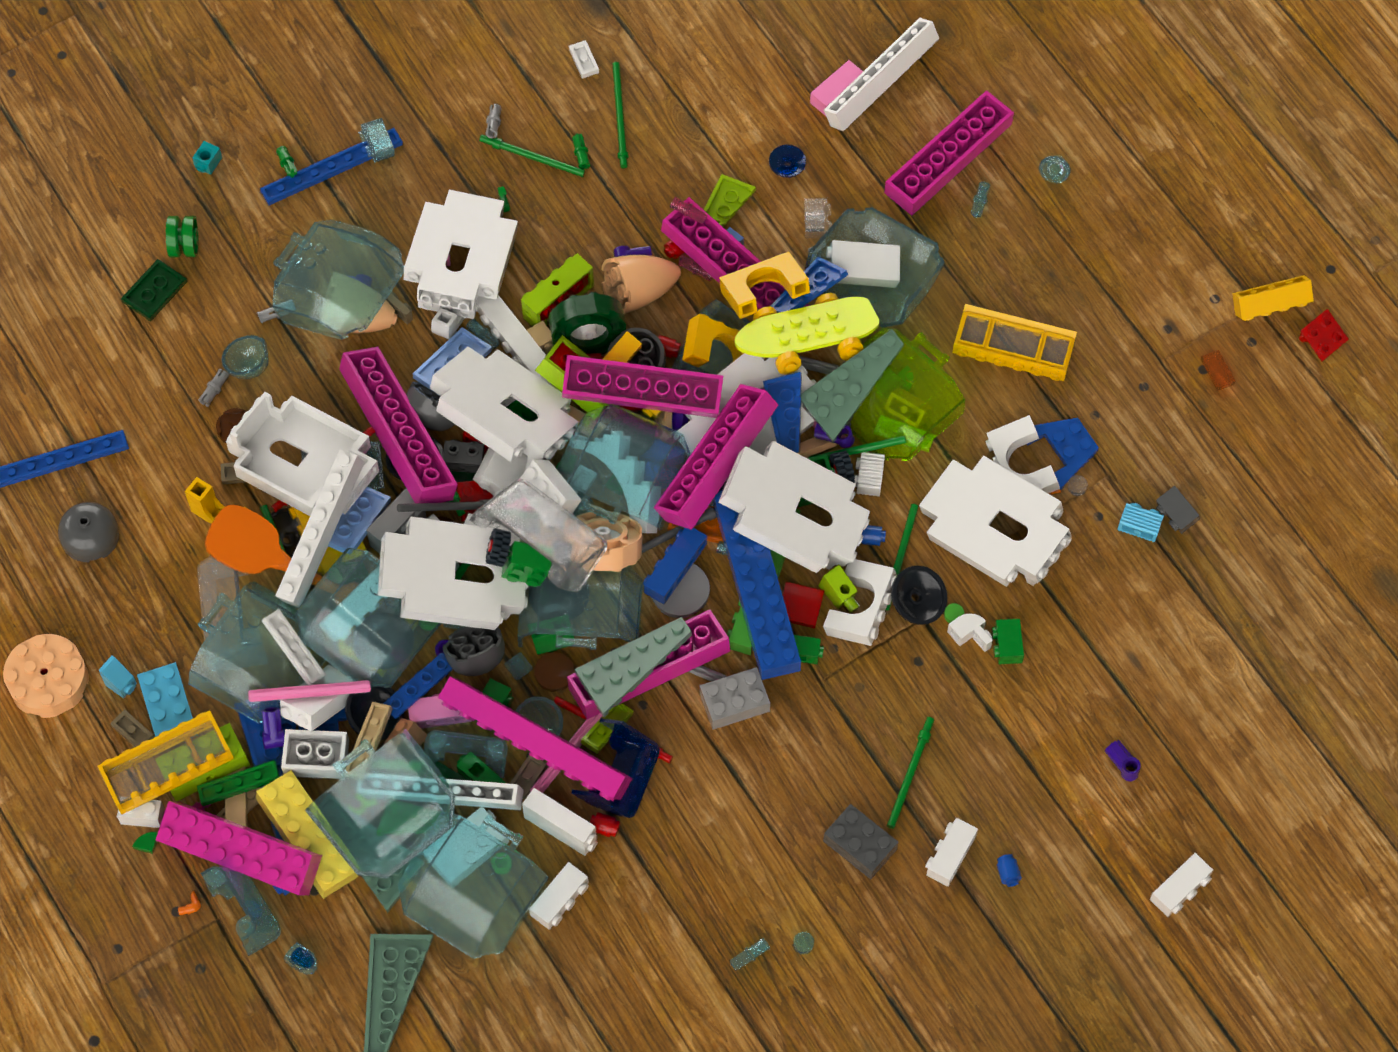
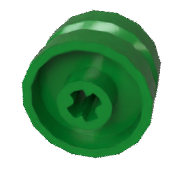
M168 216L166 221L168 257L179 258L182 250L186 257H197L199 233L196 216H185L182 222L178 216Z

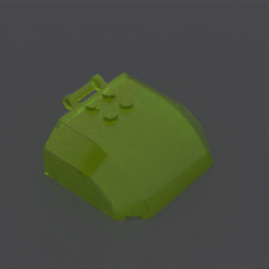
M882 327L862 344L863 348L865 349L892 328ZM892 329L904 343V347L884 371L880 380L873 386V389L856 413L853 414L850 428L853 435L863 444L905 435L907 443L872 450V452L885 454L884 460L902 458V461H909L932 439H935L964 413L965 398L953 378L941 369L950 358L946 353L939 351L926 339L922 332L913 341H910L899 330ZM921 344L938 360L936 362L932 361L918 346Z

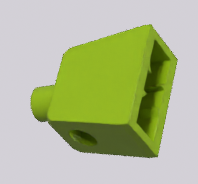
M840 565L823 576L818 587L821 590H825L824 594L837 609L845 605L848 611L853 613L860 607L854 599L858 591Z

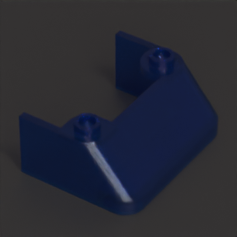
M601 718L600 723L613 730L609 743L617 754L612 767L633 779L621 800L614 799V801H609L599 795V790L589 789L587 792L572 789L571 793L591 806L621 817L632 818L638 810L658 759L659 745L624 721Z

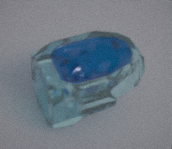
M298 942L290 948L284 957V961L300 973L314 974L318 969V960L315 955Z

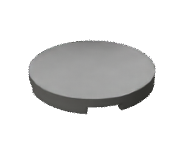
M693 564L664 605L652 597L651 599L665 615L674 618L690 617V615L698 612L701 608L703 609L706 605L710 593L709 580L704 571Z

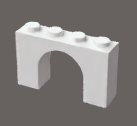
M1030 415L986 433L989 440L985 442L989 451H994L995 457H992L994 462L1048 494L1060 489L1051 465L1030 474H1019L1009 467L1010 456L1017 448L1039 439Z
M854 559L852 563L849 562L847 564L845 573L854 586L872 591L875 594L874 601L868 609L857 614L830 609L823 627L827 636L872 646L873 640H876L878 637L880 622H883L885 619V609L891 603L892 584L897 574L892 567Z

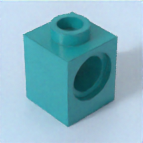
M203 141L192 157L194 166L199 172H206L211 175L222 159L220 148Z

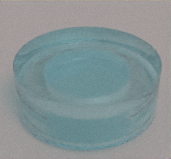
M800 932L794 937L793 947L798 953L807 954L814 947V938L807 932Z

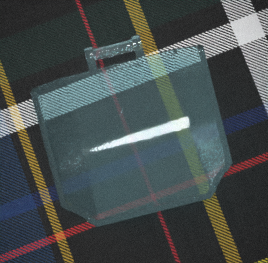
M873 207L865 208V211H855L852 208L846 209L811 248L805 270L817 257L829 261V258H826V249L830 246L832 240L900 245V281L896 288L836 283L822 293H834L839 299L847 297L867 298L879 318V326L884 328L900 325L905 322L930 291L945 262L943 257L939 255V246L935 241Z
M336 220L314 222L305 237L293 232L290 242L281 255L276 257L273 262L276 267L282 270L274 281L272 307L285 324L343 340L348 337V333L355 330L361 332L367 329L403 275L405 265L402 262L401 251L386 238L366 228ZM299 244L298 247L296 248V250L294 251V253L292 254V256L290 257V259H289L288 262H287V261H286L287 258L289 257V255L291 254V252L293 251V249L296 247V245Z
M609 404L584 415L566 447L557 470L573 490L584 494L578 509L590 511L608 519L614 525L621 511L662 531L666 521L654 509V506L691 453L684 434L618 405ZM590 499H596L615 509L613 513L589 503Z
M347 548L295 612V618L298 620L299 626L298 635L304 644L352 681L369 680L371 688L378 686L391 688L442 623L400 618L401 599L378 596L380 559L369 551Z
M569 563V568L563 581L546 577L540 586H528L527 590L525 589L528 603L527 607L519 614L517 635L519 647H523L525 636L534 633L555 634L556 648H562V646L589 647L590 650H596L597 637L621 638L628 642L640 637L644 580L630 565L623 568L620 572L584 571L576 564ZM563 635L591 636V639L563 638Z
M253 581L242 588L234 601L226 594L220 593L216 598V603L206 617L199 621V628L209 633V636L201 645L189 670L188 684L257 723L263 722L261 710L267 707H279L280 709V700L249 702V690L300 686L305 682L261 620L277 609H280L320 667L328 658V651L322 630L308 613L281 601L275 596V592ZM223 606L227 607L228 609L216 626H213L211 622Z
M406 729L390 739L377 751L373 749L367 739H364L360 742L361 745L341 761L337 760L333 767L342 778L305 809L319 829L359 876L368 875L387 879L453 826L456 797L441 772ZM366 751L369 757L348 773L345 767Z
M444 811L416 851L398 883L403 914L473 959L488 954L503 953L528 915L529 908L548 885L549 877L531 859L516 851L524 837L523 835L515 834L493 820L494 817L489 814L485 817L481 826L478 827L460 815ZM488 827L511 840L510 846L486 832Z

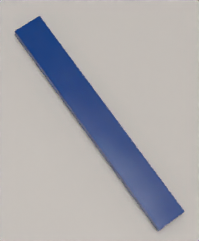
M395 128L389 129L299 170L293 178L286 176L260 188V192L268 206L395 149L403 145V142Z
M124 430L0 466V488L128 450L129 446Z

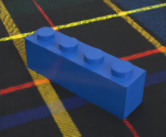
M688 528L679 530L675 538L676 541L673 545L669 544L663 559H659L656 562L653 573L651 575L648 574L643 581L644 593L663 605L707 545V535L695 528H692V530Z

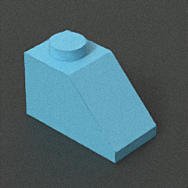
M111 655L99 669V673L105 686L124 699L127 694L130 695L135 690L137 683L134 676Z

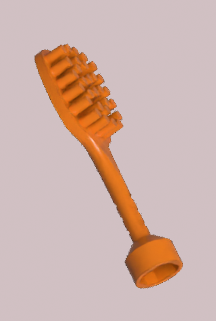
M228 505L224 507L214 518L207 532L205 540L207 552L218 562L242 573L259 574L270 568L286 572L292 559L281 549L277 529L264 517L242 506ZM317 573L312 581V585L335 596L337 606L359 585L351 582L339 586Z

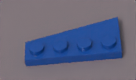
M817 257L804 271L809 278L810 293L792 299L785 290L770 307H774L777 313L802 308L848 276L847 270Z
M801 372L763 381L764 389L778 403L771 416L776 442L796 453H800Z

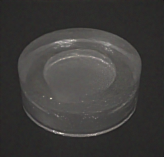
M1076 475L1069 479L1067 488L1072 495L1081 496L1086 492L1088 483L1084 477Z

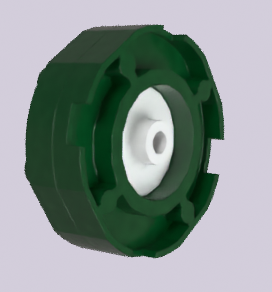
M597 292L581 296L572 295L554 307L549 314L553 346L563 335L585 354L607 353L610 343L622 334V331L626 330L622 304L611 296Z

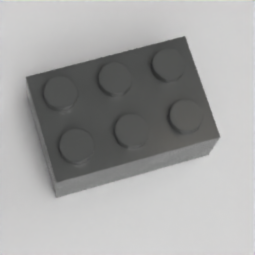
M852 804L824 833L823 839L824 843L869 879L876 875L896 852L898 847L896 839Z

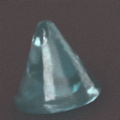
M1060 154L1044 158L1039 165L1041 176L1051 183L1064 182L1071 172L1068 162Z

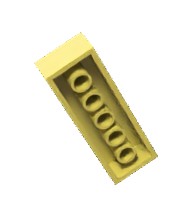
M292 770L256 791V800L285 842L322 855L313 884L323 899L358 877V867Z

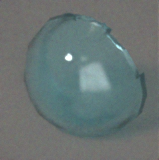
M258 336L237 338L223 351L221 358L222 366L229 375L238 379L250 380L260 376L268 367L269 362L265 340Z
M534 696L525 699L517 707V713L558 736L561 734L563 716L560 708L554 701L546 697Z

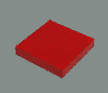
M786 582L783 599L790 623L815 629L825 590Z

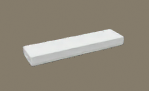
M277 609L261 620L307 685L314 684L326 675L280 609Z

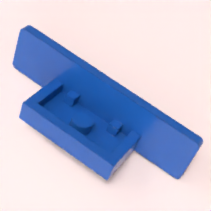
M440 653L383 703L392 707L391 715L395 719L453 670L448 664L445 655Z

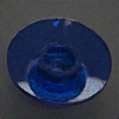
M781 145L771 152L769 166L776 175L791 178L799 175L804 170L806 157L803 151L794 145Z

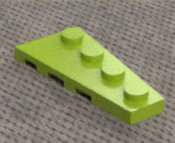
M721 174L704 211L724 227L756 191V187Z

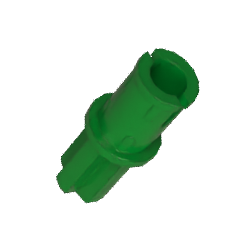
M576 133L572 137L575 148L574 155L577 156L579 168L583 170L588 169L591 166L587 154L589 151L585 146L583 135Z
M286 146L277 148L276 153L280 159L281 167L285 169L287 176L293 178L298 173L294 165V158L290 156Z

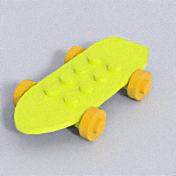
M825 293L818 297L815 304L780 313H777L776 309L770 306L759 309L754 314L753 321L738 332L734 343L737 350L748 355L767 358L778 357L775 361L778 372L788 375L800 368L801 359L797 353L839 344L837 351L840 357L848 361L864 349L860 339L870 335L879 327V318L867 298L847 297L839 299L834 293Z

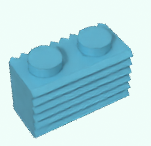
M1126 503L1117 530L1155 542L1164 515H1161L1155 509H1143L1137 503Z

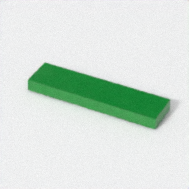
M272 760L198 785L197 789L202 806L266 786L280 777L277 762Z

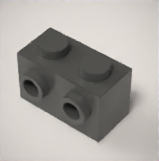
M459 440L445 441L443 460L450 471L477 472L485 456L484 444L476 441L470 443L460 442Z
M1173 486L1156 500L1158 505L1156 509L1161 515H1166L1170 521L1168 523L1175 532L1179 530L1182 534L1200 520V515L1176 486Z

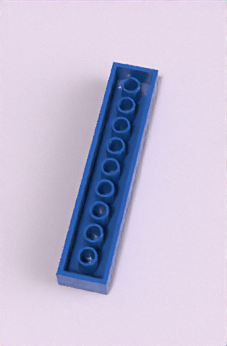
M723 490L719 491L713 498V505L760 677L764 680L801 671V660L770 549L733 530L739 513L719 503Z

